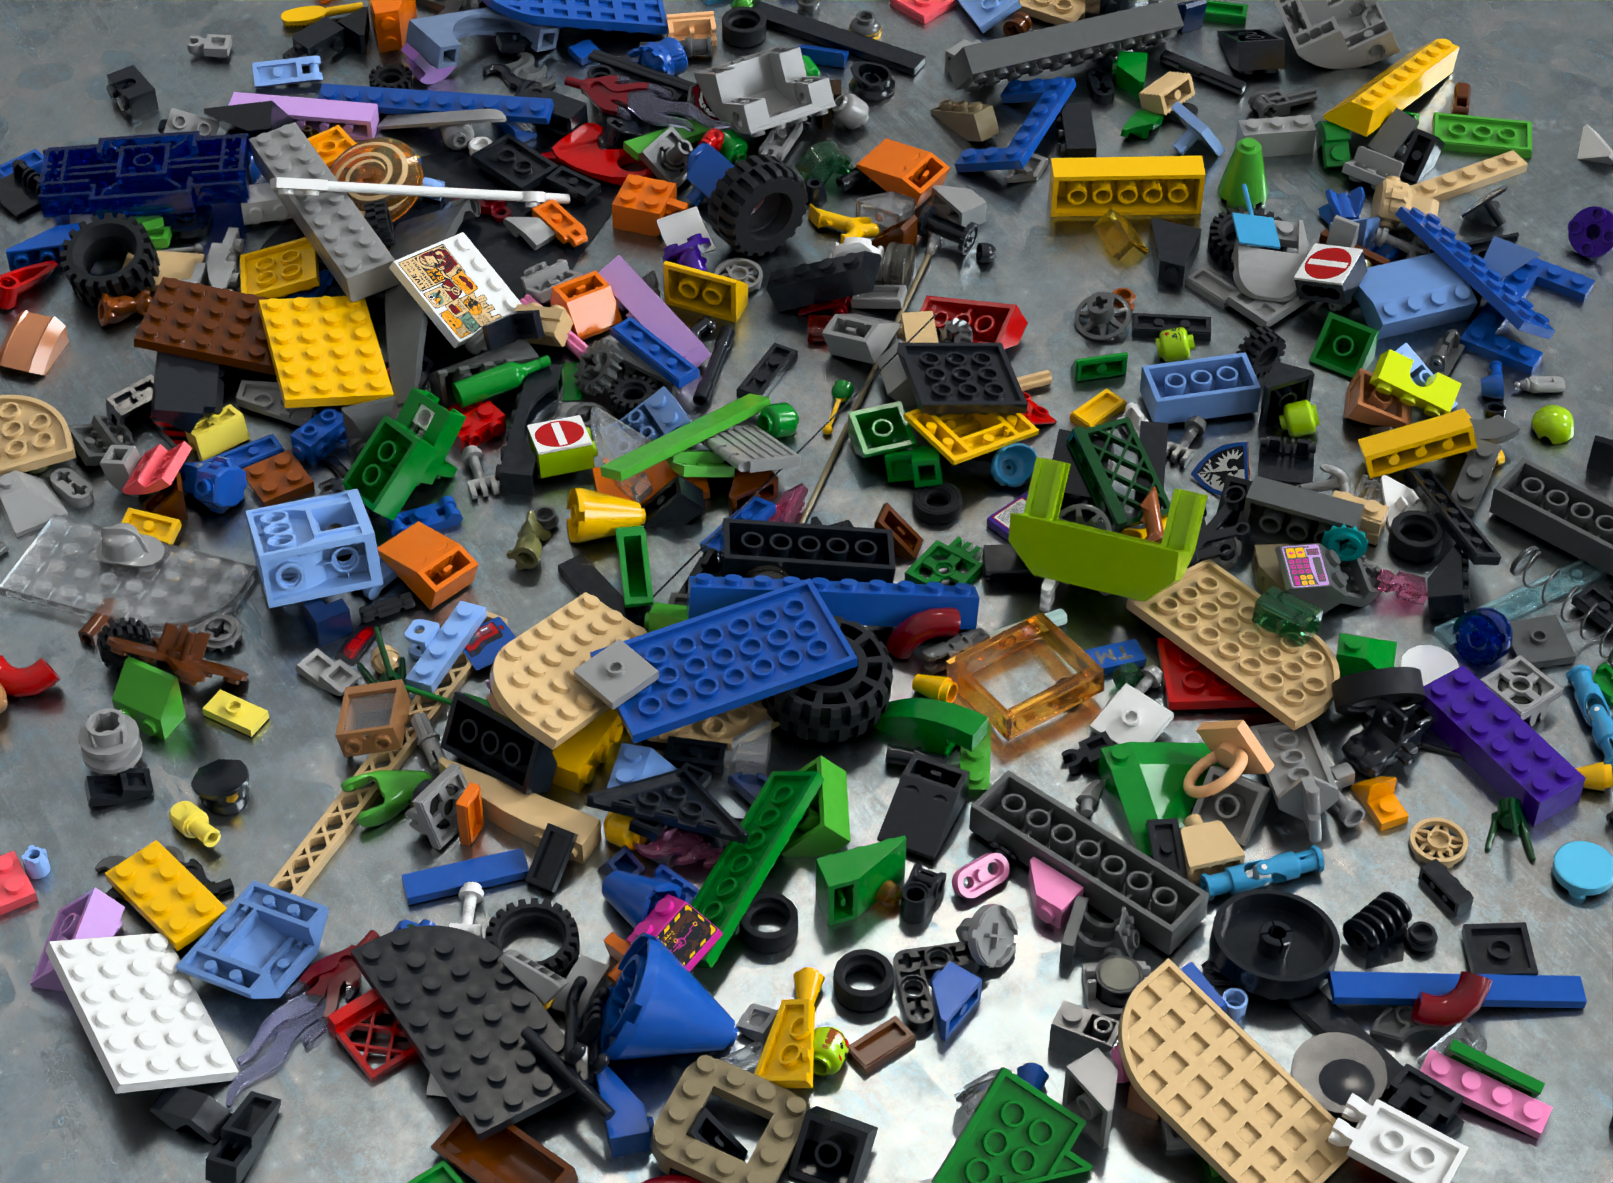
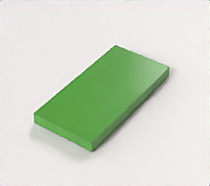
M1433 113L1432 135L1439 137L1445 143L1442 150L1488 155H1501L1514 150L1521 158L1531 159V121Z

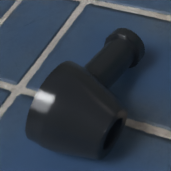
M818 178L809 179L805 184L808 195V202L805 204L808 206L812 204L814 207L821 206L827 200L823 182Z

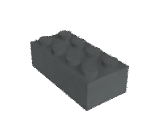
M1255 475L1246 495L1242 522H1247L1250 525L1252 536L1249 540L1263 544L1299 545L1320 543L1322 545L1324 532L1330 531L1333 525L1340 528L1345 523L1347 528L1356 526L1357 530L1360 531L1364 505ZM1350 539L1340 540V546L1346 541L1350 542Z

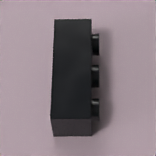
M1434 859L1421 866L1418 879L1455 917L1471 910L1474 897L1447 870L1445 865Z

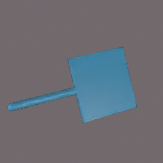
M1242 184L1248 214L1233 212L1231 214L1238 244L1280 249L1281 246L1274 219L1272 217L1254 215L1247 185Z

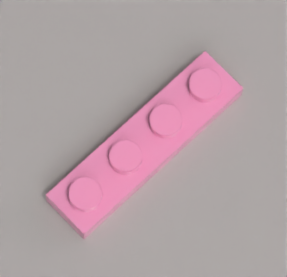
M1431 1048L1420 1069L1421 1072L1464 1096V1104L1536 1139H1539L1553 1107Z

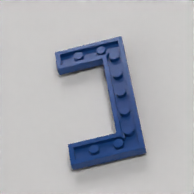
M1056 77L1044 80L1036 78L1029 81L1013 80L1009 82L1000 95L1003 103L1037 101V103L1007 148L990 147L987 149L969 148L963 150L954 164L957 172L1023 169L1075 89L1074 77Z
M1536 257L1506 276L1503 283L1513 286L1518 291L1516 295L1519 298L1525 299L1534 285L1537 284L1584 302L1593 290L1595 280ZM1487 301L1460 337L1459 344L1465 345L1464 349L1494 361H1500L1506 366L1531 375L1542 361L1543 352L1498 335L1508 320Z

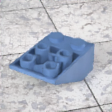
M663 386L600 436L615 459L692 421L679 402Z

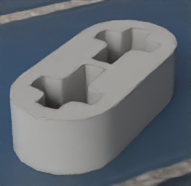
M59 468L51 474L50 480L53 491L74 508H85L93 503L92 486L72 469Z

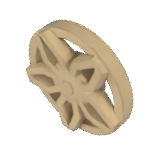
M1434 817L1421 820L1414 825L1410 833L1409 844L1412 852L1415 854V858L1420 862L1428 863L1437 859L1446 868H1449L1464 858L1468 847V838L1464 830L1456 823L1444 818ZM1428 826H1435L1432 831L1423 829ZM1448 829L1456 833L1458 837L1450 836ZM1460 851L1454 856L1453 852ZM1445 853L1448 858H1445L1442 854Z

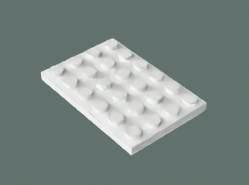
M161 933L49 941L45 951L115 1094L235 1080L239 1072L189 976L177 971L176 965L180 962V959L173 946L168 942V939Z

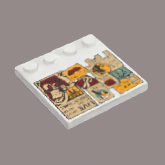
M464 232L395 260L389 267L454 349L465 344L483 325L514 312L517 304H522Z

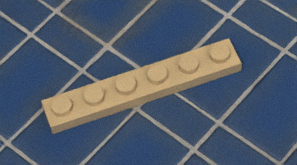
M1512 150L1409 187L1414 195L1441 202L1527 171L1528 163Z

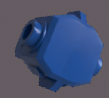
M215 456L211 462H206L205 464L200 462L183 463L179 470L184 492L194 494V498L209 507L210 511L225 513L229 507L236 506L244 498V490L247 486L246 472L239 466L231 463L229 458Z

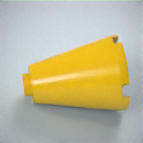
M580 487L572 488L569 492L567 509L570 510V519H566L570 542L583 543L616 535L615 528L645 524L646 512L644 508H641L639 502Z

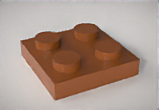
M290 450L243 468L246 472L247 487L262 507L281 504L315 490L314 481Z

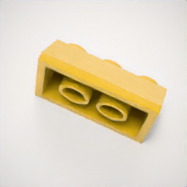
M668 261L663 263L665 304L737 323L748 305V284Z

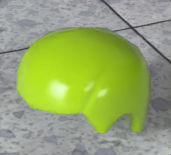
M1546 405L1536 411L1532 417L1531 427L1539 439L1546 436L1551 440L1552 444H1561L1569 441L1574 435L1573 416L1564 407Z

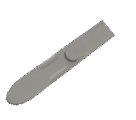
M497 109L388 115L377 126V129L427 126L429 129H434L439 126L505 122L507 119L504 113Z

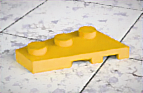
M782 999L754 1072L755 1075L783 1088H813L815 1006L810 999Z

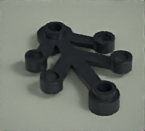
M1233 485L1224 491L1225 504L1207 526L1205 522L1207 510L1205 507L1196 549L1187 569L1200 561L1217 557L1223 561H1229L1235 556L1234 546L1230 542H1222L1217 547L1203 549L1206 544L1234 537L1239 541H1246L1252 536L1250 525L1247 522H1239L1235 526L1220 529L1234 511L1244 508L1246 492L1242 486Z

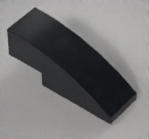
M253 1091L247 1095L221 1128V1140L206 1158L205 1180L214 1183H241L271 1130L281 1106V1099Z

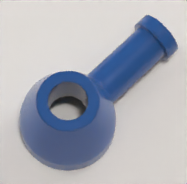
M1492 361L1489 364L1491 375L1481 379V392L1484 397L1504 399L1503 367L1500 361Z

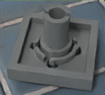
M671 125L643 150L638 157L659 180L676 183L677 189L687 180L688 158L693 149L691 143L683 139Z

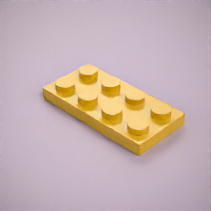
M157 840L105 872L107 882L159 933L165 936L177 951L205 934L227 910Z

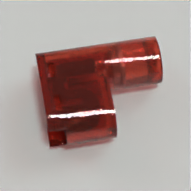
M809 315L808 342H826L822 332L834 315Z

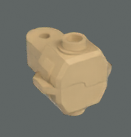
M1386 176L1385 180L1375 189L1371 217L1380 218L1379 228L1385 227L1389 231L1396 228L1402 222L1395 215L1400 207L1410 210L1412 207H1415L1426 215L1430 212L1438 217L1439 202L1435 199L1412 194L1409 184L1400 182L1401 179L1399 177Z

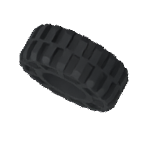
M839 616L833 617L858 658L857 667L836 673L845 678L847 682L835 686H824L810 682L760 700L763 707L767 709V714L774 722L778 721L782 729L789 733L793 732L799 738L805 740L810 738L817 740V742L827 743L831 740L841 742L846 741L851 736L857 737L865 733L867 728L875 726L880 721L881 714L885 713L888 707L893 679V663L888 655L887 648L881 641L878 642V637L871 630H865L861 624L853 620L851 622L843 620V617Z

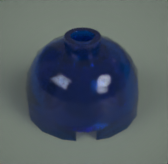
M1480 607L1469 610L1456 620L1453 627V635L1456 633L1457 643L1454 645L1457 652L1464 660L1475 666H1489L1498 662L1509 652L1513 642V630L1509 620L1504 614L1493 608Z

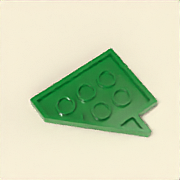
M1001 1067L931 1182L1039 1183L1090 1171L1093 1165L1070 1151L1087 1121L1005 1067Z

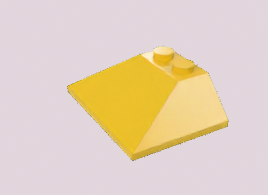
M918 408L904 413L903 417L952 465L1039 434V429L1021 413L1012 415L1005 413H989L987 415L979 413L945 414L937 417L936 415L920 414Z

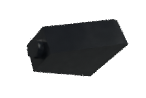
M1152 218L1149 243L1159 281L1183 286L1185 278L1199 251L1202 229Z
M1141 421L1139 439L1164 489L1168 423ZM1137 455L1136 464L1138 465L1140 459ZM1138 473L1135 482L1149 489L1151 486L1149 478ZM1135 490L1134 501L1142 504L1146 495Z

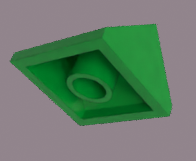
M1329 312L1309 361L1353 378L1359 368L1366 370L1374 360L1379 331Z

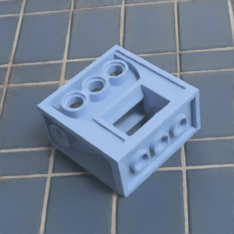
M358 489L245 511L255 563L269 608L384 585L375 532ZM334 523H338L341 526H343L341 528L327 530L328 527ZM352 554L351 558L347 561L341 562L336 559L339 556Z

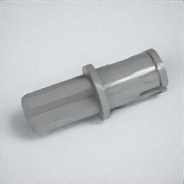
M425 712L416 713L410 721L419 739L417 742L418 747L423 749L430 768L433 770L439 769V759L441 757L448 759L440 747V735L435 733Z

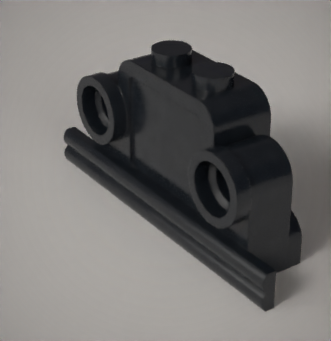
M594 49L588 55V60L600 65L591 67L587 72V78L618 75L619 84L645 82L650 85L648 93L629 96V108L616 104L620 109L617 116L599 110L602 115L619 120L634 121L640 128L651 125L655 119L663 122L670 121L679 112H684L690 107L687 104L688 89L691 85L695 84L694 82Z

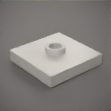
M1125 683L1093 721L1090 729L1096 734L1106 731L1114 745L1126 742H1154L1173 720L1174 713Z

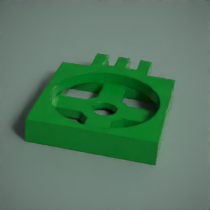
M957 537L949 546L936 540L905 572V581L927 585L928 582L941 583L943 580L949 579L955 583L971 585L983 572L984 564L977 561L983 549L976 546L972 550L973 544L967 541L963 545L964 539ZM939 558H947L946 560H940V561L935 560V559H939ZM959 563L967 569L968 573L966 575L956 570V566ZM923 566L933 571V574L928 579L919 573ZM947 568L949 573L942 574L939 572V569Z

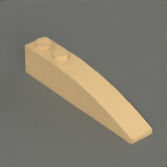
M441 757L438 761L440 774L451 763L460 765L467 784L472 782L480 785L483 816L505 831L534 844L536 847L540 844L547 824H553L578 834L569 860L585 864L602 839L601 821L596 817L535 793L525 795L497 778Z

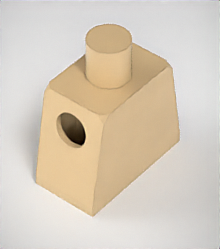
M1192 814L1185 818V827L1180 830L1187 871L1186 880L1197 885L1200 884V874L1212 875L1223 872L1227 867L1244 863L1245 853L1222 821L1215 820L1204 823L1199 814Z

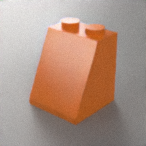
M368 0L370 22L379 53L401 50L406 43L409 20L416 19L417 17L416 0Z

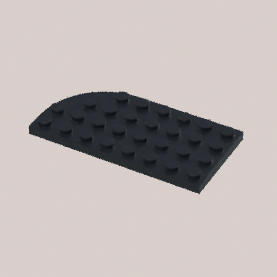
M426 925L396 930L351 950V959L478 1142L577 1092L520 1036L521 1031L525 1027L530 1026L565 1061L563 1032L536 995L500 961L499 958L504 953L486 939L453 927ZM582 1059L576 1064L567 1063L589 1085L594 1083V1075L589 1072L588 1066Z

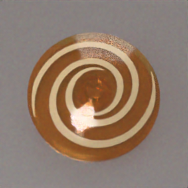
M378 137L361 141L345 150L330 168L338 182L423 185V170L416 154L408 145L393 138ZM346 192L364 218L365 203L385 199L390 210L392 222L403 216L418 198V196Z

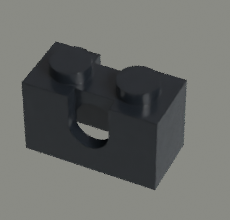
M134 65L107 74L109 85L106 86L110 98L115 99L120 109L126 111L132 119L159 109L155 88Z

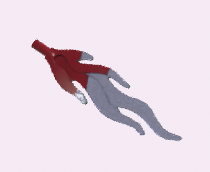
M620 75L585 78V80L570 76L565 78V86L581 90V93L587 96L600 111L622 117L626 120H630L631 117L624 107L649 124L670 127L672 125L673 127L685 128L690 132L694 131V127L687 119L667 116L665 114L686 116L707 128L723 129L732 126L731 122L717 121L709 118L691 103L673 102L655 97L654 95L665 99H672L670 91L655 84L645 82L631 83L629 77Z
M370 930L357 946L350 945L342 951L315 962L286 991V997L291 1001L273 1011L264 1020L249 1049L237 1058L239 1066H244L254 1061L271 1037L277 1035L268 1052L259 1061L235 1077L227 1092L225 1102L227 1108L232 1107L238 1093L246 1085L280 1067L294 1042L306 1029L314 1025L302 1039L305 1048L310 1046L328 1030V1015L339 1009L341 995L345 988L346 1003L348 1004L355 999L361 986L362 973L351 959V950L380 937L376 931ZM317 983L314 987L308 990L313 984Z

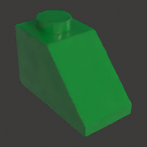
M1119 51L1118 60H1113L1112 74L1116 75V85L1134 99L1140 101L1139 93L1144 90L1148 53Z

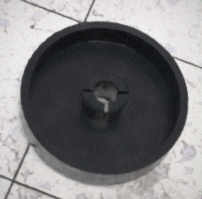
M1256 889L1239 893L1229 898L1220 906L1214 917L1209 949L1211 957L1222 975L1240 988L1270 1000L1293 999L1310 995L1326 985L1330 971L1335 969L1340 949V938L1333 921L1314 903L1285 891Z

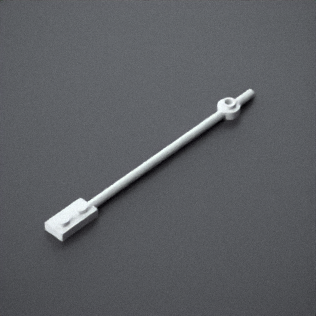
M284 177L270 179V189L278 190L279 195H294V191H303V196H319V192L329 191L518 201L525 203L526 208H534L540 205V203H545L551 199H554L558 204L570 203L569 194L540 191H503L337 182Z

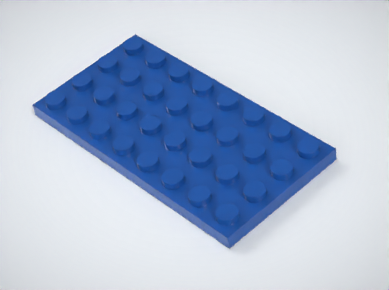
M809 578L623 641L659 671V679L618 706L616 710L632 742L637 743L857 667L858 658L812 580ZM605 648L590 652V658H592Z

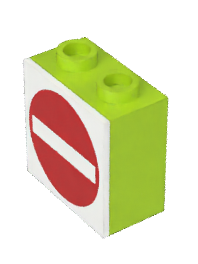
M580 415L527 425L529 447L537 456L538 472L541 478L595 468L594 457L598 456L595 440L592 441L590 428L585 427Z

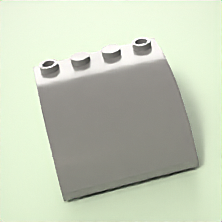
M1274 0L1297 54L1314 65L1329 69H1352L1370 65L1401 51L1377 0Z
M776 46L694 73L695 80L707 104L717 118L729 129L737 133L750 134L751 137L764 135V130L772 128V130L785 128L786 123L793 121V123L806 121L807 116L814 114V116L827 114L829 108L836 106L829 77L806 75L800 47Z

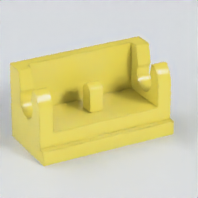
M231 404L223 407L220 415L212 413L209 418L205 416L200 418L190 434L185 432L188 443L192 447V452L197 451L201 461L212 458L250 439L243 414Z

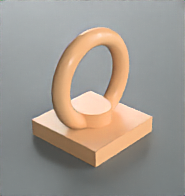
M1244 720L1202 722L1196 731L1211 752L1191 767L1184 778L1183 789L1188 796L1193 798L1209 797L1230 786L1240 775L1268 774L1275 765ZM1217 762L1222 768L1228 770L1220 778L1209 784L1195 786L1201 774Z

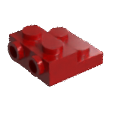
M480 401L465 408H460L457 403L447 408L449 411L456 409L466 416L453 443V446L461 454L465 447L470 445L478 446L506 431L505 414L491 401L485 403Z

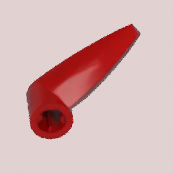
M52 260L0 275V308H14L19 295L43 281L59 264Z

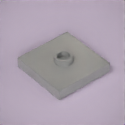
M621 639L573 670L574 677L612 710L659 679V671Z

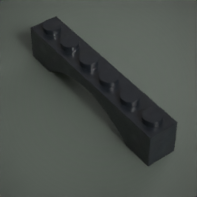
M551 364L528 374L522 381V391L519 390L517 393V409L512 410V427H508L506 432L507 445L502 446L501 449L502 463L496 466L495 479L500 481L501 493L534 494L538 480L537 456L530 449L527 442V425L534 424L546 410L559 402L563 387L562 365Z

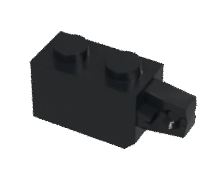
M324 17L293 34V47L282 55L283 59L320 56L322 62L347 48L345 28L328 17Z

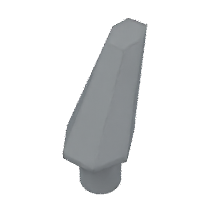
M1094 780L1076 798V802L1081 806L1082 816L1090 817L1093 815V807L1099 802L1104 781Z

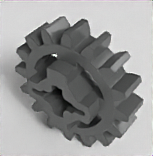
M602 338L600 343L594 341L592 348L588 346L586 354L580 355L579 361L581 363L576 364L575 367L578 368V371L573 375L577 379L574 384L578 386L579 390L587 395L595 396L597 392L602 394L604 387H611L610 382L617 379L616 372L622 369L618 365L623 361V357L620 356L623 351L618 348L617 344Z

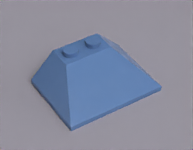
M253 880L176 965V969L179 972L250 999L280 998L318 954L329 912L328 907Z

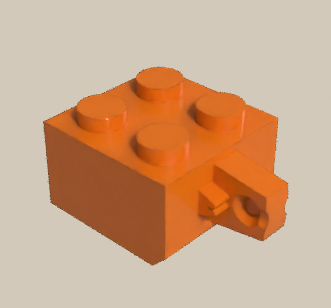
M628 174L612 203L613 228L656 237L661 234L657 219L687 210L688 203L677 200L676 183Z

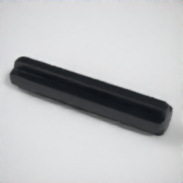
M339 476L321 482L318 485V488L321 489L319 495L342 492L346 487L342 484L344 479Z

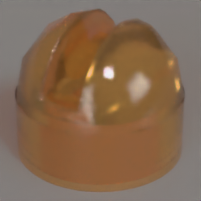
M888 880L880 887L875 899L886 907H896L900 903L902 889L892 880Z

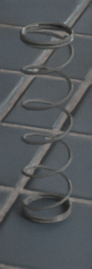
M1536 546L1524 549L1512 562L1510 573L1514 576L1523 574V584L1527 588H1535L1545 584L1542 590V602L1545 605H1555L1563 602L1560 616L1565 623H1572L1583 619L1580 626V636L1582 639L1594 640L1603 636L1599 646L1600 656L1608 658V663L1613 665V649L1609 656H1605L1601 651L1604 639L1609 631L1613 629V623L1606 631L1595 637L1586 638L1582 634V628L1588 615L1598 607L1599 603H1595L1586 614L1571 621L1564 619L1563 610L1569 597L1579 589V585H1576L1565 598L1554 603H1547L1544 600L1545 589L1549 581L1560 572V568L1554 570L1544 582L1529 586L1525 582L1526 572L1541 555V551ZM1535 550L1529 562L1514 572L1522 558Z

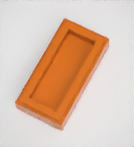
M472 782L468 784L455 803L460 843L467 846L472 845L484 827L480 785Z

